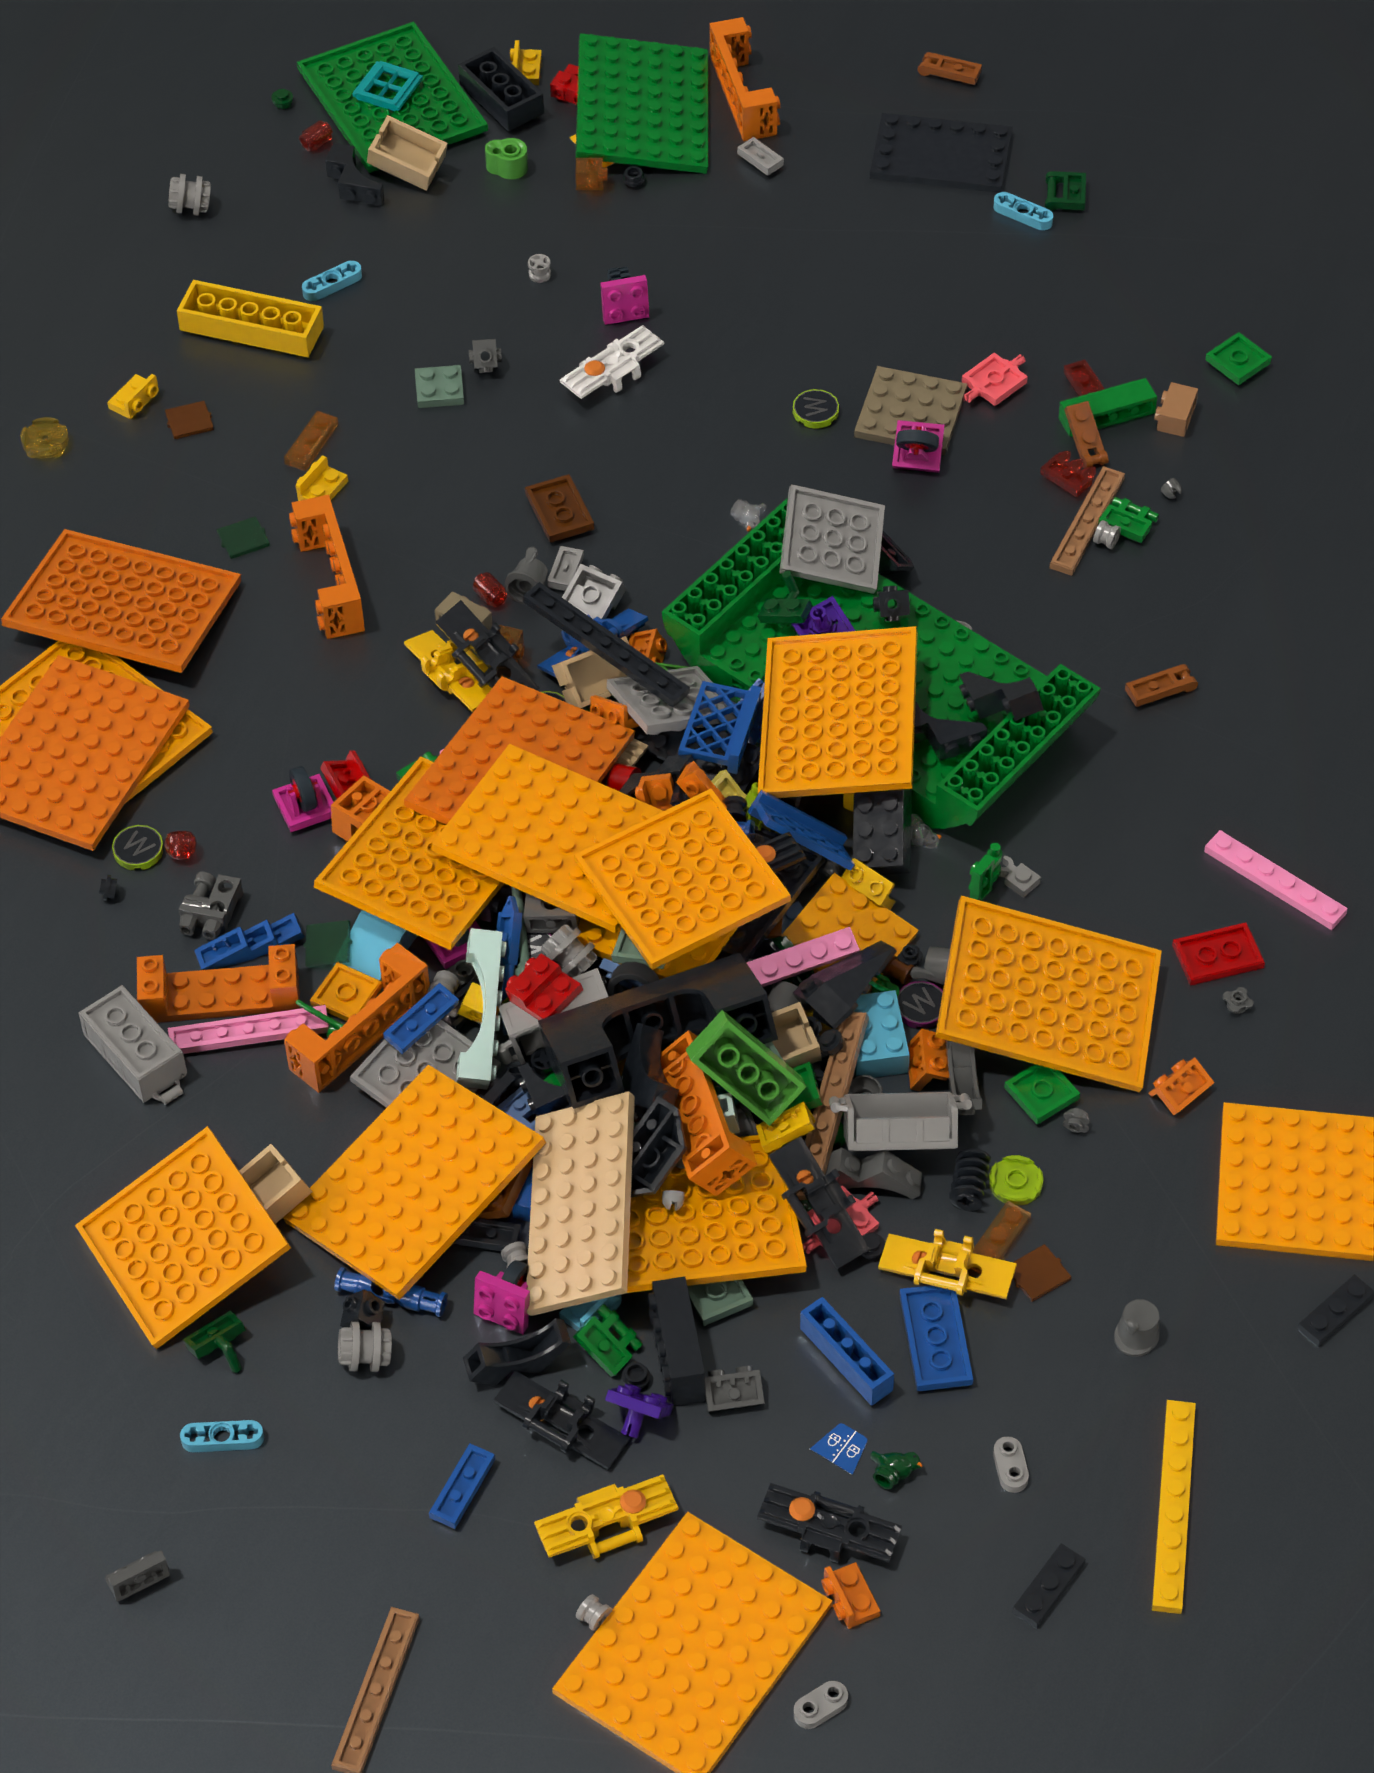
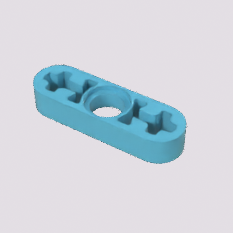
M1008 192L997 193L994 197L993 208L997 213L1038 230H1048L1052 227L1053 213L1049 209ZM1020 209H1026V210H1028L1029 212H1027V213H1020V212H1018V210H1020Z
M347 261L304 281L302 284L303 297L308 301H317L358 282L362 278L361 265L356 261ZM329 279H337V280H338V281L335 282V283H328V282H326V281L329 280Z
M254 1420L201 1422L185 1425L180 1432V1439L183 1448L188 1452L252 1450L261 1446L264 1441V1434L261 1424ZM219 1431L230 1433V1437L226 1441L219 1442L214 1439V1436ZM234 1431H238L239 1440H236ZM249 1431H254L252 1439H247ZM207 1432H209V1439H210V1441H208V1442H206V1438H207V1437H206V1433H207ZM192 1434H197L196 1440L190 1442Z

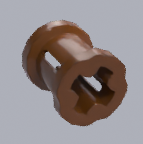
M894 955L882 973L883 976H890L900 981V985L905 986L913 979L910 972L916 966L912 964L908 966L897 960V956Z

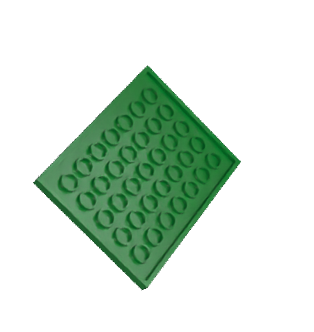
M415 22L297 62V69L349 145L355 147L356 155L369 173L379 170V168L367 163L368 149L376 135L379 134V129L387 115L448 143L447 145L488 131V124ZM376 61H383L423 75V80L399 111H392L357 100L352 95ZM383 72L378 80L388 83L393 75ZM397 77L393 85L402 87L407 79ZM373 85L369 93L379 95L383 88ZM388 89L383 97L393 100L398 92Z
M580 33L575 158L707 174L708 49Z

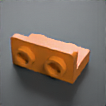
M657 629L635 632L630 635V646L653 662L663 663L664 655L667 651V642Z
M597 695L590 697L591 713L608 719L613 724L618 723L630 729L639 726L629 715L626 705Z
M695 761L687 764L676 781L686 795L692 798L712 789L725 808H727L723 802L725 797L706 776L705 772L700 769Z
M672 774L642 776L638 787L635 788L636 799L663 811L673 807L670 804L675 788Z
M921 1029L907 1044L910 1054L909 1080L911 1090L920 1092L932 1078L944 1081L949 1078L945 1040L935 1037L936 1032Z
M1195 1057L1187 1062L1184 1059L1177 1062L1171 1067L1173 1073L1168 1077L1166 1074H1163L1152 1083L1155 1087L1148 1092L1151 1097L1157 1094L1173 1115L1180 1112L1215 1083Z
M856 1562L835 1571L832 1570L831 1566L824 1568V1579L821 1580L823 1589L827 1596L832 1595L835 1602L833 1607L836 1616L840 1621L844 1620L848 1629L880 1617L881 1611Z

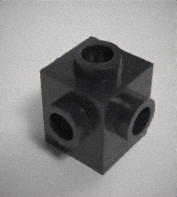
M883 586V591H878L877 597H873L874 612H878V616L884 617L885 621H898L899 616L910 615L909 590H897V586ZM893 599L894 605L889 608L888 601Z
M365 1289L346 1297L343 1303L340 1326L350 1327L351 1322H359L360 1330H371L372 1322H382L385 1301Z

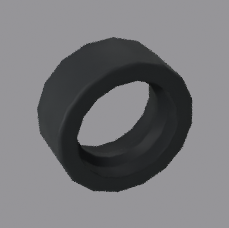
M638 962L623 963L617 966L612 973L607 990L608 996L624 992L619 985V982L622 980L632 979L645 985L659 980V977L654 970L645 964Z

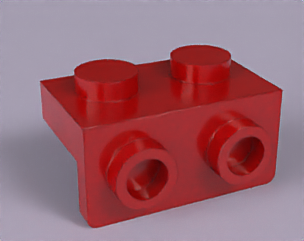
M355 750L349 751L346 760L323 761L320 768L336 799L363 775L371 779Z

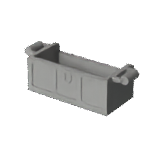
M598 968L573 977V979L581 983L583 991L562 1012L609 997ZM507 1002L498 1006L510 1039L504 1044L498 1045V1053L503 1064L519 1061L523 1065L526 1062L519 1041L522 1043L526 1056L533 1054L537 1049L545 1048L538 1020L512 1002ZM512 1046L516 1052V1055L511 1056L508 1049Z
M123 985L78 1012L84 1036L143 1103L150 1098H154L166 1105L183 1094L179 1080L187 1075V1069L182 1050ZM173 1084L176 1085L175 1087H173L172 1089L168 1090L167 1092H165V1093L162 1094L161 1096L158 1095L159 1093L163 1092L164 1090H166L167 1088H169V1087L172 1086Z
M951 1092L845 1094L841 1098L832 1096L829 1099V1105L834 1113L844 1111V1137L849 1151L958 1148V1109H970L972 1101L966 1093L961 1095H953Z

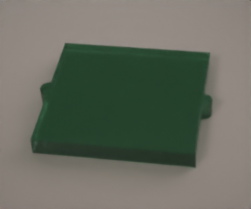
M256 516L217 529V533L222 541L221 546L225 547L230 559L270 546L265 535V528L260 526Z
M345 920L307 925L306 943H304L306 948L305 966L312 967L336 964L337 962H349L350 944H352L350 939L351 922Z

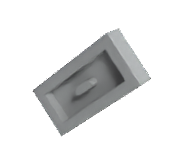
M754 137L737 147L738 155L767 176L784 165V158Z
M560 546L547 580L549 588L566 591L583 561L584 550Z

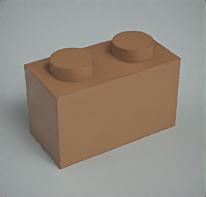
M1171 382L1168 391H1163L1161 398L1162 407L1158 406L1156 409L1154 420L1158 421L1157 431L1184 437L1196 407L1198 388Z

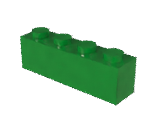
M1146 378L1061 401L1059 420L1069 437H1072L1073 435L1064 410L1067 406L1089 401L1097 429L1154 414L1156 412L1157 395Z

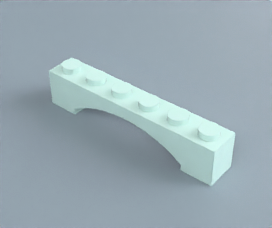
M471 928L468 936L466 962L472 964L480 982L483 998V1015L480 1031L467 1052H460L457 1061L456 1082L467 1088L487 1090L490 1081H493L496 1076V1065H492V1056H497L498 1040H494V1031H499L500 1015H496V1006H500L502 1001V991L498 990V982L503 981L504 966H500V957H505L506 942L502 941V932Z

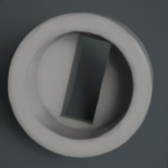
M663 1191L662 1202L664 1207L670 1210L671 1204H674L675 1211L679 1210L683 1206L685 1192Z

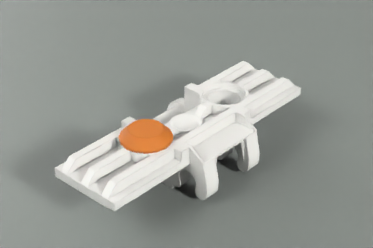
M642 325L620 340L615 339L607 345L605 350L594 357L586 358V361L584 360L579 363L578 368L562 377L560 383L581 399L600 386H608L611 383L613 384L614 392L617 393L622 389L621 379L623 376L632 372L634 380L641 377L638 361L663 346L664 341ZM628 348L635 349L633 352H625Z

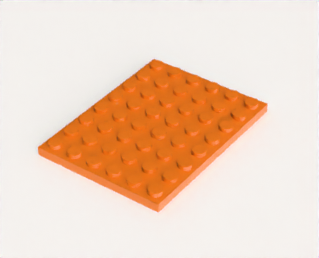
M64 529L1 618V622L4 627L182 673L241 583V574Z
M58 655L0 737V818L94 851L190 707L189 700Z
M501 676L406 796L404 806L447 825L509 744L601 783L634 739L635 730L618 723L613 724L608 719Z

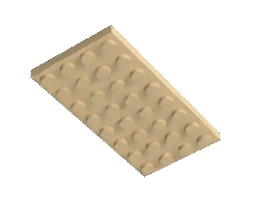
M630 1092L595 1100L593 1103L575 1109L569 1107L536 1116L535 1132L544 1137L546 1144L533 1157L527 1290L530 1291V1303L527 1313L530 1316L627 1293L635 1096Z

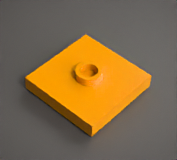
M337 962L310 999V1004L313 1007L326 1005L327 1013L347 1021L353 1014L360 1012L370 999L377 996L383 987L382 981Z

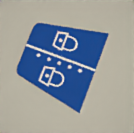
M840 1423L810 1449L853 1475L866 1446L867 1438L845 1424Z

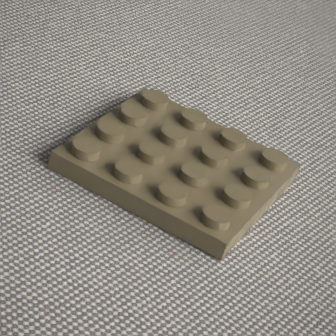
M877 366L854 430V437L895 445L898 420L944 424L942 455H946L964 401V394L967 392V383Z

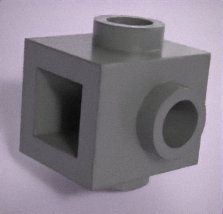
M496 339L472 340L473 350H468L469 364H474V369L479 368V373L493 372V367H498L497 362H502L501 348H496ZM484 351L490 355V358L486 361L481 359V353Z

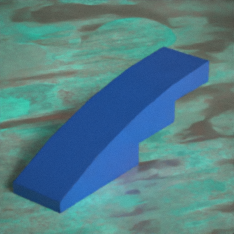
M292 913L273 924L265 920L245 931L239 926L194 951L201 970L219 969L269 953L268 946L288 945L304 938L305 935L298 917L295 913Z

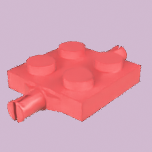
M993 353L962 375V383H967V386L972 389L964 394V399L970 403L976 397L981 396L994 406L998 405L1027 383L1028 376L1018 369L1020 365L1026 362L1024 356L1019 354L1015 359L1009 361Z
M843 1185L841 1186L846 1196L852 1195ZM870 1192L862 1200L854 1197L856 1203L846 1209L861 1235L873 1233L879 1227V1222L868 1212V1208L878 1202V1197L874 1196L873 1192ZM813 1208L807 1212L814 1225L820 1223ZM829 1219L826 1228L828 1232L836 1234L840 1231L841 1225L837 1220ZM813 1234L812 1238L802 1244L803 1250H806L807 1254H810L819 1245L822 1246L816 1234Z

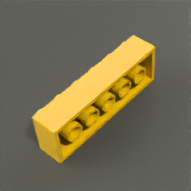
M198 280L192 281L177 309L180 331L303 357H309L324 328L322 306Z

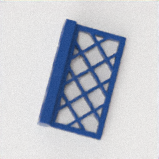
M702 681L678 750V755L692 754L694 759L728 766L727 771L729 773L737 774L760 707L762 687L752 685L751 690L748 691ZM705 692H715L719 696L709 699ZM738 697L744 700L733 704L730 698ZM724 701L728 707L718 710L715 704ZM708 707L713 712L703 716L699 710ZM733 712L737 718L727 721L724 716ZM718 718L722 724L712 727L709 721ZM703 725L706 730L697 734L693 728ZM727 730L731 736L722 739L718 733ZM712 736L716 742L706 745L702 739ZM697 742L701 747L698 749L686 748L687 745ZM721 747L725 751V756L714 754L712 750Z
M760 790L748 809V813L751 816L763 821L765 826L780 834L790 832L797 843L850 871L855 864L843 846L847 840V836L844 833Z

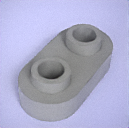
M1002 1437L996 1441L993 1451L999 1481L1003 1489L1011 1493H1017L1026 1488L1029 1478L1022 1445L1013 1437ZM1005 1447H1009V1448H1012L1013 1450L1010 1451V1452H1007V1451L1004 1450V1448H1005ZM1016 1472L1019 1474V1476L1013 1477L1010 1475V1473Z
M828 1681L806 1694L794 1705L795 1722L802 1728L812 1729L835 1716L847 1706V1688L838 1681ZM830 1692H836L838 1693V1696L833 1698L830 1697L828 1694ZM806 1707H811L814 1709V1711L811 1713H806L803 1709Z

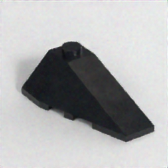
M879 941L811 975L800 983L793 994L809 1016H813L816 1020L830 1028L836 1029L858 1007L856 1001L862 993H868L871 988L869 982L874 976H878L883 972L897 950L891 945Z

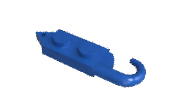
M514 896L508 897L502 912H498L496 931L502 932V941L506 942L505 957H500V966H504L501 990L502 1001L508 998L505 991L506 984L509 978L514 975L515 965H517L520 953L519 943L523 913H519Z

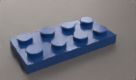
M931 1285L900 1289L899 1296L917 1391L973 1385V1375L956 1291Z

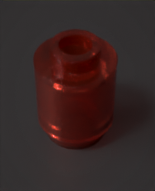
M319 120L302 131L299 140L307 151L311 149L316 150L332 139L331 134L333 131L327 122Z
M489 572L476 576L473 590L488 605L493 607L502 605L507 599L505 587Z

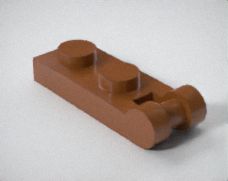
M927 52L924 55L923 62L918 67V72L922 76L931 74L973 85L976 84L982 72V64Z
M1089 401L1067 406L1064 410L1084 469L1093 468L1095 464H1107L1109 462L1108 455L1104 450ZM1094 449L1095 455L1091 456L1088 451Z
M1181 664L1128 682L1125 685V691L1134 705L1138 707L1182 691L1191 692L1198 687V682L1195 677L1190 676V670L1187 665Z

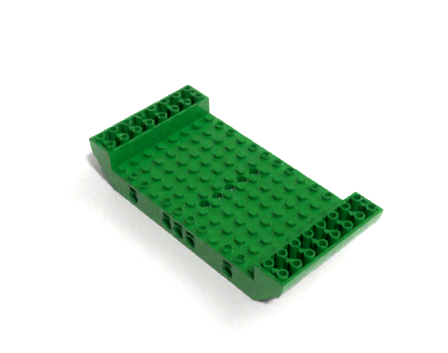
M788 498L662 611L666 632L673 638L689 666H698L715 684L749 690L758 678L765 682L768 638L798 636L791 623H760L757 616L766 599H786L789 593L782 573H780ZM878 574L877 590L874 594L793 576L800 591L797 599H810L814 607L833 596L855 631L916 626L918 636L915 701L921 710L936 719L983 723L987 728V736L972 751L941 761L938 759L928 739L914 744L912 816L932 829H946L963 824L971 826L1097 700L1100 694V687L1062 664H1059L1048 676L1044 675L910 592V615L899 616L898 621H885L884 617L878 616V612H874L873 597H877L878 591H883V586H897V590L905 589ZM893 599L888 601V607L891 608L894 605ZM972 672L1000 683H1012L1030 677L1038 690L1044 710L1017 721L1014 720L1011 712L1006 714L1005 710L980 720L975 711H970L966 699L964 700L959 689V685L962 684L960 674ZM738 697L730 698L735 703H738L741 699Z

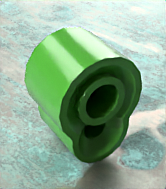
M506 138L503 140H492L485 145L486 169L488 172L505 179H518L527 173V146L523 141L516 138Z

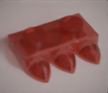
M1060 452L1041 467L1040 474L1075 497H1078L1092 485V479L1096 474V467H1088L1081 470L1083 459H1075L1068 462L1071 452Z

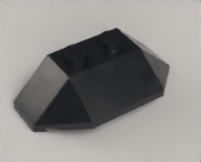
M882 531L878 574L888 575L912 571L914 568L912 560Z
M659 1096L633 1130L631 1198L656 1194L687 1150L680 1110Z

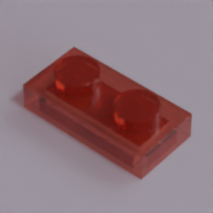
M1085 359L1064 366V374L1079 396L1104 390V387Z

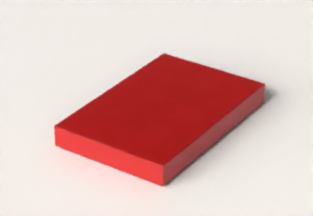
M1246 922L1173 939L1172 942L1174 951L1190 986L1262 969L1265 965Z

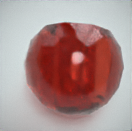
M174 831L167 835L164 846L170 857L175 860H184L194 854L197 841L190 831Z

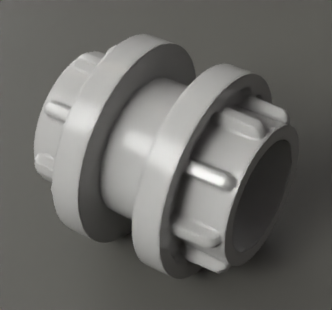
M180 174V178L172 177L168 199L169 208L176 209V213L181 214L182 207L192 208L193 215L199 216V212L206 213L209 207L210 182L203 181V176H197L196 182L185 181L186 174Z
M563 925L542 945L541 950L546 954V957L551 960L554 959L562 967V972L573 978L583 974L597 960V955L592 951L595 946L591 941L584 946L578 940L577 936L581 931L577 927L573 930L569 925Z
M351 1322L350 1327L341 1328L338 1337V1363L349 1365V1371H357L359 1363L370 1364V1371L378 1372L379 1366L390 1364L391 1331L381 1328L380 1322H372L371 1330H360L359 1322Z

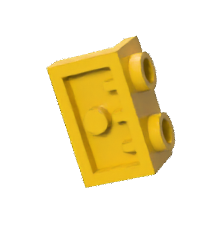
M515 40L514 48L510 49V61H513L512 64L534 85H539L542 51L532 49L521 50L520 41Z
M135 374L107 402L108 409L131 419L159 392L157 377L151 374L145 379Z
M322 455L317 462L311 465L307 473L298 479L296 483L298 501L329 495L330 500H332L347 484L348 475L329 467L327 457Z
M853 858L852 861L855 865L852 870L846 869L841 877L858 892L864 894L878 905L885 906L891 910L896 901L889 897L895 884L864 863Z
M803 1101L782 1112L770 1126L765 1122L756 1125L762 1148L766 1153H769L815 1129L813 1125L815 1118Z

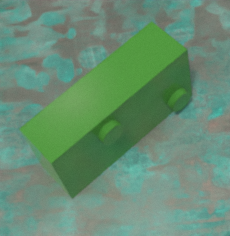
M723 1010L686 1048L690 1060L769 1126L807 1087L800 1074Z

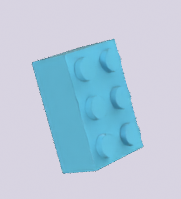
M896 990L860 995L856 1001L858 1007L854 1012L867 1013L869 1021L855 1067V1077L858 1075H869L875 1078L909 1073L910 1054Z

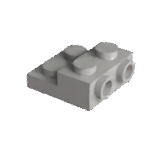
M580 564L562 598L586 615H590L592 619L596 617L606 619L610 610L616 609L626 588L620 577L614 574H610V576L603 574L599 568L593 565L587 567Z

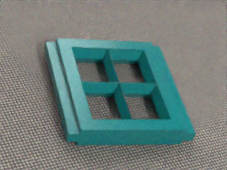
M376 61L352 95L357 100L392 111H399L423 80V75L383 61ZM383 72L393 75L388 83L378 80ZM397 77L407 79L402 87L393 85ZM373 85L383 88L379 95L369 93ZM388 89L398 92L393 100L383 97Z

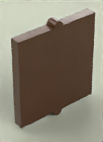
M205 401L165 410L168 419L167 427L171 428L174 439L214 430L211 421L212 415L211 412H208Z
M1045 1244L1013 1262L1017 1263L1013 1276L1016 1287L1021 1288L1031 1302L1071 1280V1275L1062 1266L1061 1259L1056 1258Z

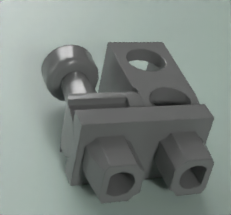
M198 872L194 879L196 889L193 895H186L178 909L180 914L179 928L182 934L190 936L194 934L196 927L202 928L203 937L214 940L219 936L220 932L226 933L228 929V924L231 921L237 901H240L244 894L240 878L219 874L216 880L210 873ZM224 883L231 884L233 888L224 887ZM212 890L210 897L206 898L207 891Z

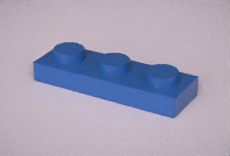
M441 983L437 984L383 1033V1038L403 1054L458 1005L459 999Z
M469 1443L432 1506L429 1517L456 1529L493 1465L495 1454Z

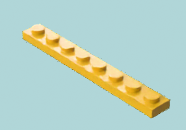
M1167 1400L1152 1611L1182 1613L1196 1403Z

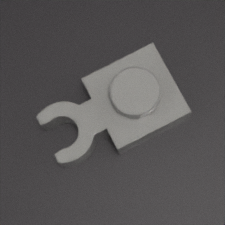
M1003 857V864L1007 867H1001L999 877H1005L1004 884L1024 898L1040 884L1041 877L1023 863L1016 867L1013 865V860L1010 857Z

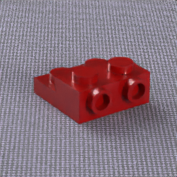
M569 64L564 72L559 70L550 83L551 97L577 105L578 66Z
M541 953L537 958L532 957L526 962L525 970L518 976L513 975L509 978L505 991L510 1002L537 1020H541L561 1013L583 991L581 983L562 972L559 964Z

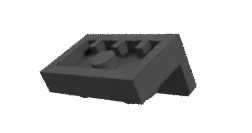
M752 1365L737 1367L735 1368L736 1373L725 1374L724 1369L709 1371L708 1377H705V1396L708 1412L764 1404L760 1369L753 1370Z
M160 1550L159 1552L154 1551L117 1569L106 1575L105 1580L116 1601L119 1602L170 1576L166 1559Z

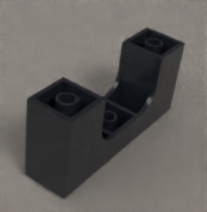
M740 953L538 1020L550 1067L573 1109L593 1103L595 1100L625 1092L617 1064L627 1058L637 1023L664 1031L661 1044L663 1045L677 1040L688 1030L695 1035L700 1034L723 1010L763 1044L778 1040L767 993Z

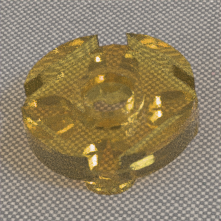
M50 417L33 420L32 425L28 428L25 426L22 429L20 436L22 447L30 458L60 457L63 455L69 441L66 426L59 424V420Z

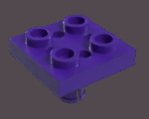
M833 596L812 607L804 623H791L798 636L855 631Z
M625 1383V1386L618 1385L617 1388L608 1389L605 1401L629 1409L621 1433L638 1438L644 1415L657 1419L670 1416L674 1404L668 1403L667 1397L657 1393H651V1395L640 1393V1387Z

